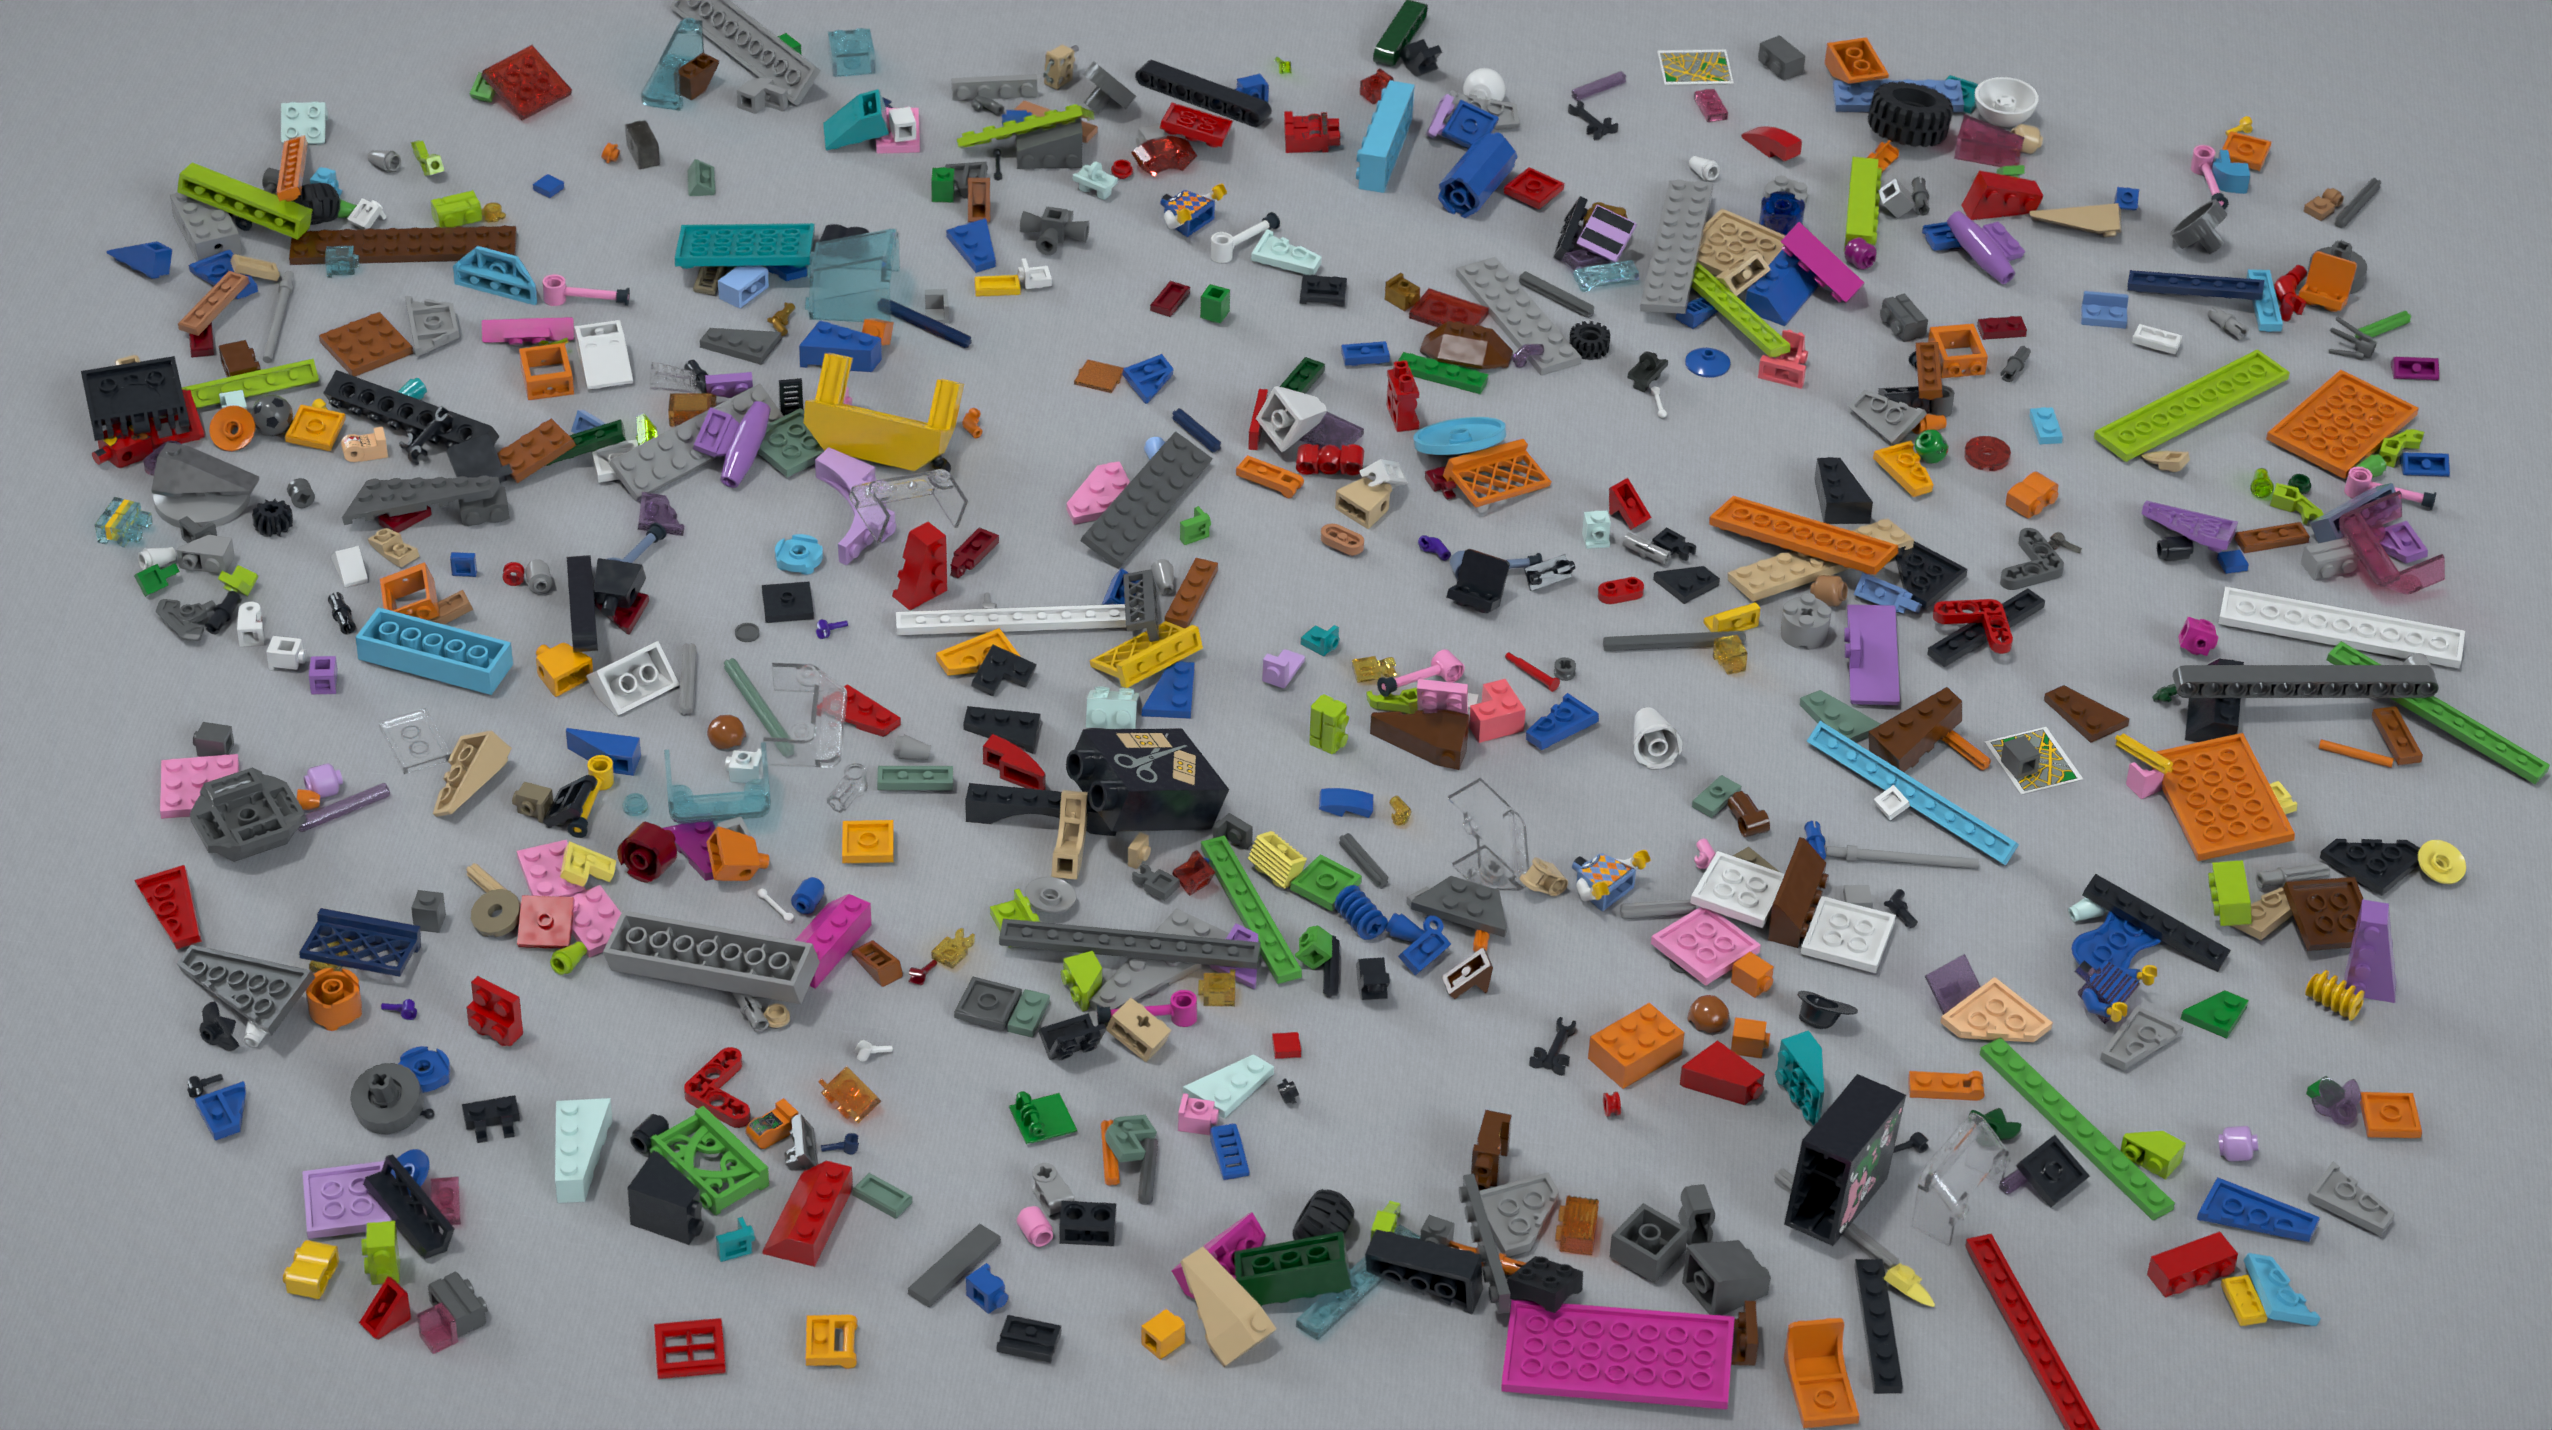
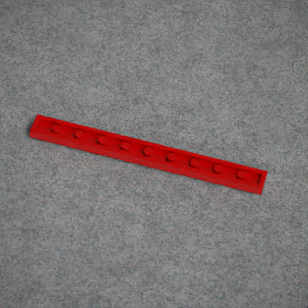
M1992 1233L1966 1239L1965 1247L2065 1430H2100Z

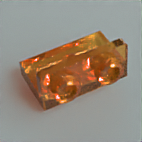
M848 1066L828 1084L822 1078L818 1081L824 1088L821 1094L831 1104L836 1101L839 1104L836 1109L846 1119L851 1116L858 1124L881 1102Z

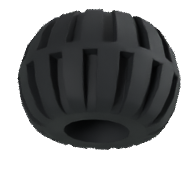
M327 183L302 185L301 195H298L299 197L292 201L313 209L310 225L331 222L338 217L340 211L339 195L334 187Z
M1327 1189L1316 1191L1304 1207L1293 1228L1292 1235L1294 1240L1342 1231L1345 1235L1353 1220L1354 1208L1349 1200L1339 1192Z

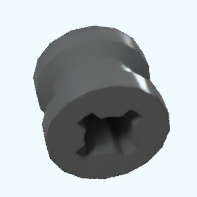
M298 478L288 484L287 493L295 507L306 508L314 502L315 494L308 480Z

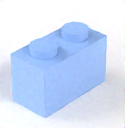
M736 266L718 280L719 299L739 309L769 287L768 269L762 266Z

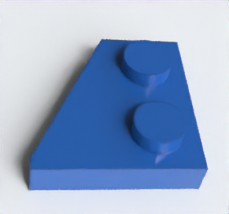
M1160 354L1123 368L1122 375L1146 404L1173 376L1174 368Z

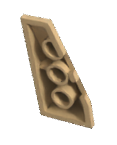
M2118 203L2030 211V216L2034 220L2095 234H2103V237H2115L2116 233H2121V209Z
M493 731L461 736L450 755L448 763L452 766L450 772L448 771L444 774L443 780L446 781V786L438 794L433 815L438 817L454 813L507 763L508 755L512 748Z
M1203 1246L1180 1261L1190 1293L1194 1295L1198 1307V1317L1202 1319L1206 1331L1205 1338L1207 1344L1223 1367L1267 1339L1277 1329L1262 1307Z

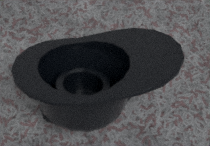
M1798 991L1797 995L1802 1000L1799 1019L1814 1028L1827 1029L1836 1023L1841 1014L1854 1015L1858 1013V1009L1849 1004L1827 999L1813 992Z

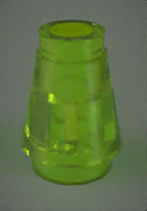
M2259 468L2255 471L2250 486L2252 494L2258 498H2266L2274 490L2273 482L2268 471L2264 468Z

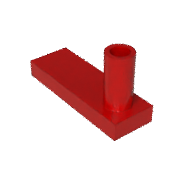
M1267 389L1258 390L1249 429L1248 450H1258L1263 427L1256 420V417L1268 398Z

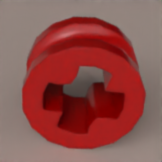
M517 562L507 563L503 568V581L510 586L520 585L524 581L525 568Z
M1613 1092L1612 1095L1603 1093V1109L1606 1117L1611 1116L1612 1113H1615L1616 1116L1621 1114V1101L1618 1092Z

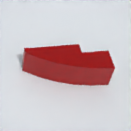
M1761 126L1741 135V138L1769 158L1776 155L1785 162L1801 154L1802 140L1783 129Z
M992 734L983 745V764L1000 770V779L1028 789L1046 790V774L1039 764L1018 746Z

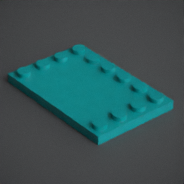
M815 223L681 225L674 258L675 267L681 266L683 269H690L694 266L793 265L794 267L802 268L811 263Z

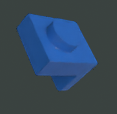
M2117 187L2114 203H2118L2120 209L2136 211L2138 208L2139 189Z

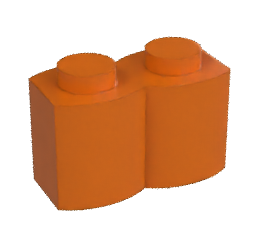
M2037 471L2032 472L2022 482L2015 484L2007 492L2005 505L2024 517L2031 518L2034 515H2038L2043 507L2053 504L2057 500L2059 484Z

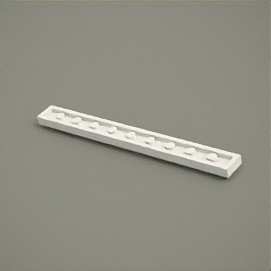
M1125 604L896 612L897 635L984 633L1000 628L1002 632L1126 628Z

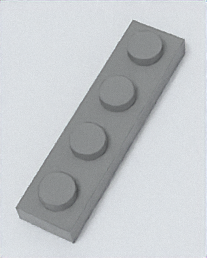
M1037 74L951 78L952 101L974 100L977 96L989 99L1038 97Z

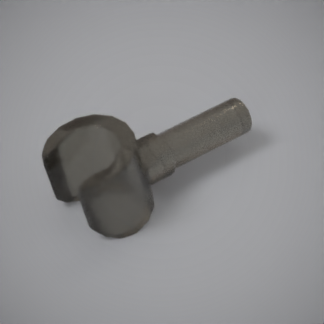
M2061 532L2054 533L2048 542L2054 550L2062 546L2077 553L2082 551L2081 547L2066 541L2065 536Z

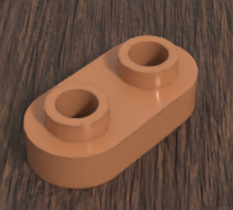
M1327 524L1321 528V541L1324 544L1351 556L1360 554L1364 550V538L1362 535L1338 524Z

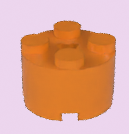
M326 968L314 973L315 979L306 989L309 1015L315 1023L324 1026L328 1031H335L340 1026L347 1025L362 1015L359 980L353 972L343 968L342 971H333V968Z

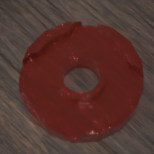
M1992 436L1972 438L1967 442L1964 450L1965 460L1979 470H1983V468H1989V471L2003 469L2008 465L2011 457V450L2006 442Z

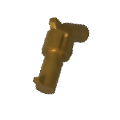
M785 302L784 308L781 311H777L772 318L767 319V322L772 323L777 332H781L782 337L788 333L785 326L788 325V316L795 310V305Z

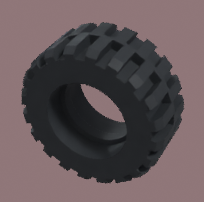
M1889 82L1888 84H1882L1874 91L1868 114V123L1873 132L1878 133L1880 137L1887 138L1891 142L1895 141L1901 145L1906 144L1912 147L1936 146L1947 138L1954 109L1950 99L1935 89L1911 82Z

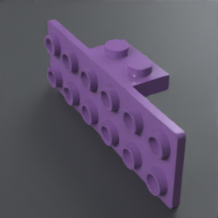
M1847 605L1848 628H1844V642H1848L1845 643V658H1849L1850 703L1860 705H1899L1895 606Z

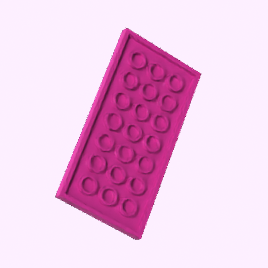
M1512 1300L1501 1392L1728 1410L1735 1317L1565 1303L1562 1304L1556 1313L1546 1311L1534 1301Z

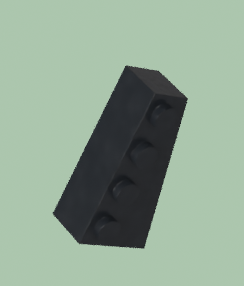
M1377 1229L1365 1252L1366 1272L1398 1285L1405 1282L1415 1292L1423 1295L1426 1291L1441 1297L1440 1302L1451 1305L1452 1302L1464 1306V1312L1473 1315L1483 1291L1481 1254Z

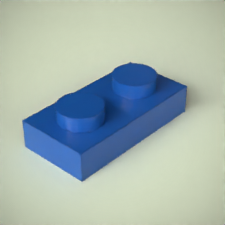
M1386 341L1341 345L1345 366L1390 362V353Z

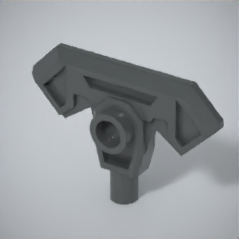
M160 600L156 613L183 640L200 641L205 627L197 623L206 618L208 612L214 610L216 607L214 601L211 600L202 605L200 603L186 604L180 608L181 603L178 600Z

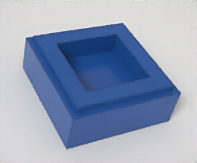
M549 174L533 183V190L548 198L564 189V181Z
M2241 550L2218 552L2217 560L2225 574L2248 571L2249 564Z
M451 552L452 576L476 577L477 564L475 553Z

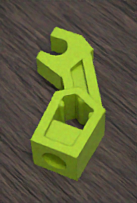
M423 140L411 142L413 153L419 161L425 176L444 171L441 156L438 154L429 155Z
M2408 429L2391 438H2384L2379 455L2384 459L2386 466L2395 467L2402 449H2419L2425 432Z
M2276 483L2270 506L2288 512L2297 510L2301 514L2302 523L2307 525L2308 520H2315L2324 515L2321 509L2300 493L2299 488Z
M1417 687L1402 690L1400 695H1392L1390 693L1386 697L1381 694L1373 695L1372 691L1366 692L1370 707L1377 710L1400 711L1406 714H1414L1415 711H1418Z
M1389 1201L1383 1211H1377L1371 1228L1370 1241L1376 1229L1395 1233L1397 1217L1401 1214L1400 1203Z

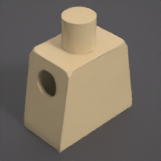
M1364 477L1336 490L1335 509L1369 529L1388 511L1392 487L1389 483H1381L1376 487L1368 486L1373 481Z

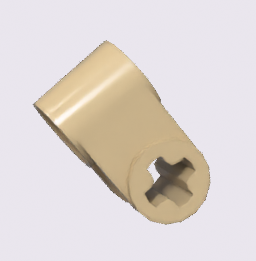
M1537 857L1532 860L1533 864L1528 871L1519 877L1521 882L1529 889L1551 896L1560 895L1568 886V880L1553 863L1543 861Z

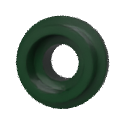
M2295 474L2288 481V486L2299 488L2301 494H2306L2311 490L2310 479L2304 474Z

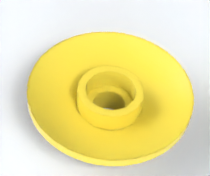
M2430 840L2419 849V865L2423 872L2432 880L2442 884H2454L2465 875V859L2461 852L2452 844L2442 840Z

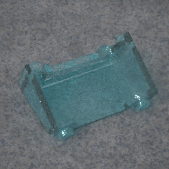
M685 18L679 22L641 92V101L644 105L677 111L681 110L683 98L680 96L679 68L701 53H704L701 20Z

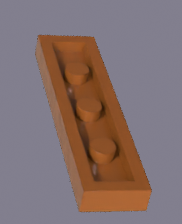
M1916 343L1919 398L1929 400L1942 398L1939 343Z
M1195 558L1165 615V621L1182 628L1189 627L1218 571L1217 562Z

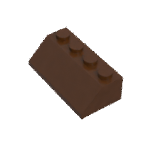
M1799 837L1773 902L1768 941L1798 948L1801 939L1806 937L1810 926L1808 922L1812 921L1816 911L1814 906L1818 905L1823 893L1821 888L1826 889L1829 874L1825 873L1827 863L1805 838Z

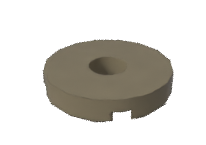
M491 890L483 894L474 903L471 909L473 926L483 936H503L511 932L518 925L521 903L517 896L509 890ZM496 910H502L499 916L491 917Z

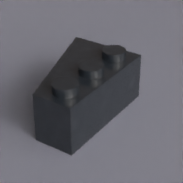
M1833 457L1817 458L1814 480L1823 523L1870 524L1873 501L1842 459Z

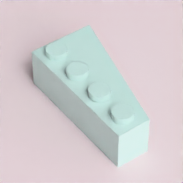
M611 1098L556 1101L555 1185L557 1203L585 1202L594 1176L595 1166L598 1165L602 1145L605 1144L608 1128L613 1121Z

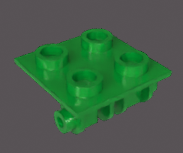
M1021 1091L1016 1095L1015 1104L1009 1105V1109L1026 1145L1077 1131L1060 1093L1032 1100L1029 1093Z

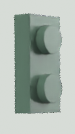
M1025 989L1008 1023V1032L1033 1038L1050 1003V995Z

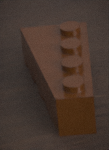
M1945 687L1868 732L1869 751L1905 773L1909 767L1913 768L1919 762V758L1925 752L1929 753L1939 739L1943 740L1948 733L1962 722V700L1948 687Z

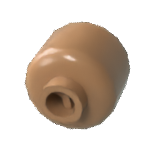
M1821 575L1816 579L1815 583L1811 584L1810 593L1828 606L1836 607L1846 600L1848 588L1847 583L1843 582L1840 576Z

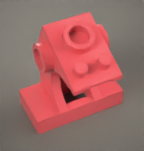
M1783 330L1782 337L1790 343V352L1781 354L1776 358L1762 355L1758 378L1802 389L1806 366L1801 364H1805L1808 357V351L1805 350V335L1801 332L1794 333L1792 330Z

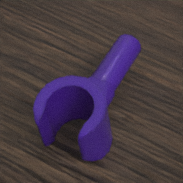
M821 619L817 622V637L825 639L830 636V630L846 627L848 622L845 620L828 623L826 620Z
M406 999L403 1001V1004H381L382 1010L401 1012L402 1018L406 1020H414L416 1018L417 1009L414 1008L415 1003L411 999Z

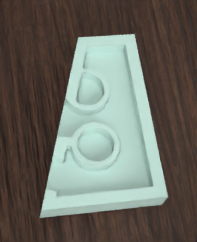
M1268 229L1251 253V261L1299 272L1304 275H1315L1321 265L1322 258L1302 246L1295 247L1289 244V240L1284 237L1279 239L1273 236V232Z

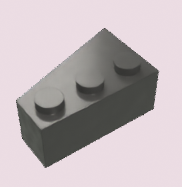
M1081 117L1076 118L1075 122L1065 125L1059 123L1054 128L1043 131V129L1016 136L1017 169L1082 168Z

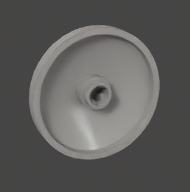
M219 492L205 493V496L197 497V493H183V497H169L153 494V500L157 514L165 522L180 528L179 520L186 516L195 523H199L201 527L211 522L218 527L240 516L249 504L250 495L222 496Z

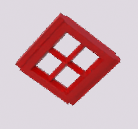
M182 390L190 426L188 428L190 432L177 434L174 428L171 429L172 436L159 438L158 431L155 430L153 418H148L151 432L146 434L151 437L154 450L164 448L167 442L183 444L205 437L191 390ZM166 415L167 418L160 419L161 424L168 423V415ZM178 415L174 416L175 421H178Z
M722 1318L654 1324L658 1379L726 1373ZM713 1334L714 1343L692 1344V1336ZM686 1336L687 1345L665 1347V1338ZM714 1350L715 1359L693 1360V1352ZM687 1352L688 1361L666 1362V1354Z

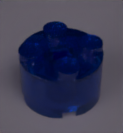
M1784 191L1773 192L1768 198L1765 196L1761 201L1759 225L1786 236L1798 222L1803 225L1804 201L1802 199L1799 201L1795 198V194Z

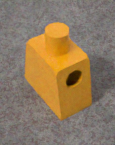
M560 643L552 648L543 644L536 650L537 674L555 697L587 681L586 675L593 672L592 658L582 652L573 653V647L567 643Z

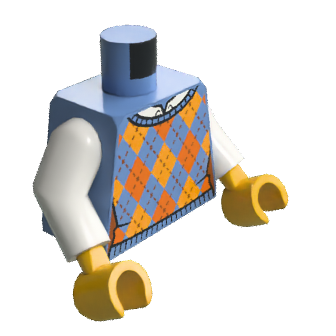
M1647 850L1637 851L1632 858L1626 860L1615 859L1603 853L1598 854L1590 861L1581 856L1577 857L1572 864V869L1577 871L1576 888L1581 900L1591 901L1603 912L1634 888L1636 869H1644L1646 863L1651 861Z

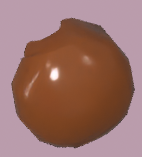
M719 715L709 724L707 736L711 745L716 748L729 749L733 746L741 745L743 738L746 737V731L738 717Z
M1704 995L1698 997L1691 1004L1687 1020L1688 1022L1692 1021L1698 1031L1718 1032L1727 1025L1729 1010L1720 998L1713 995Z

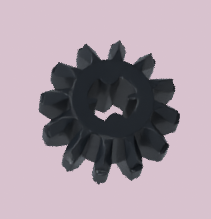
M276 498L273 501L265 499V503H257V508L253 509V526L261 535L268 534L271 537L277 534L280 536L281 532H288L289 528L293 526L292 509L284 500L277 502Z

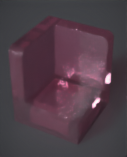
M442 1302L417 1314L420 1338L432 1354L458 1343L455 1319Z

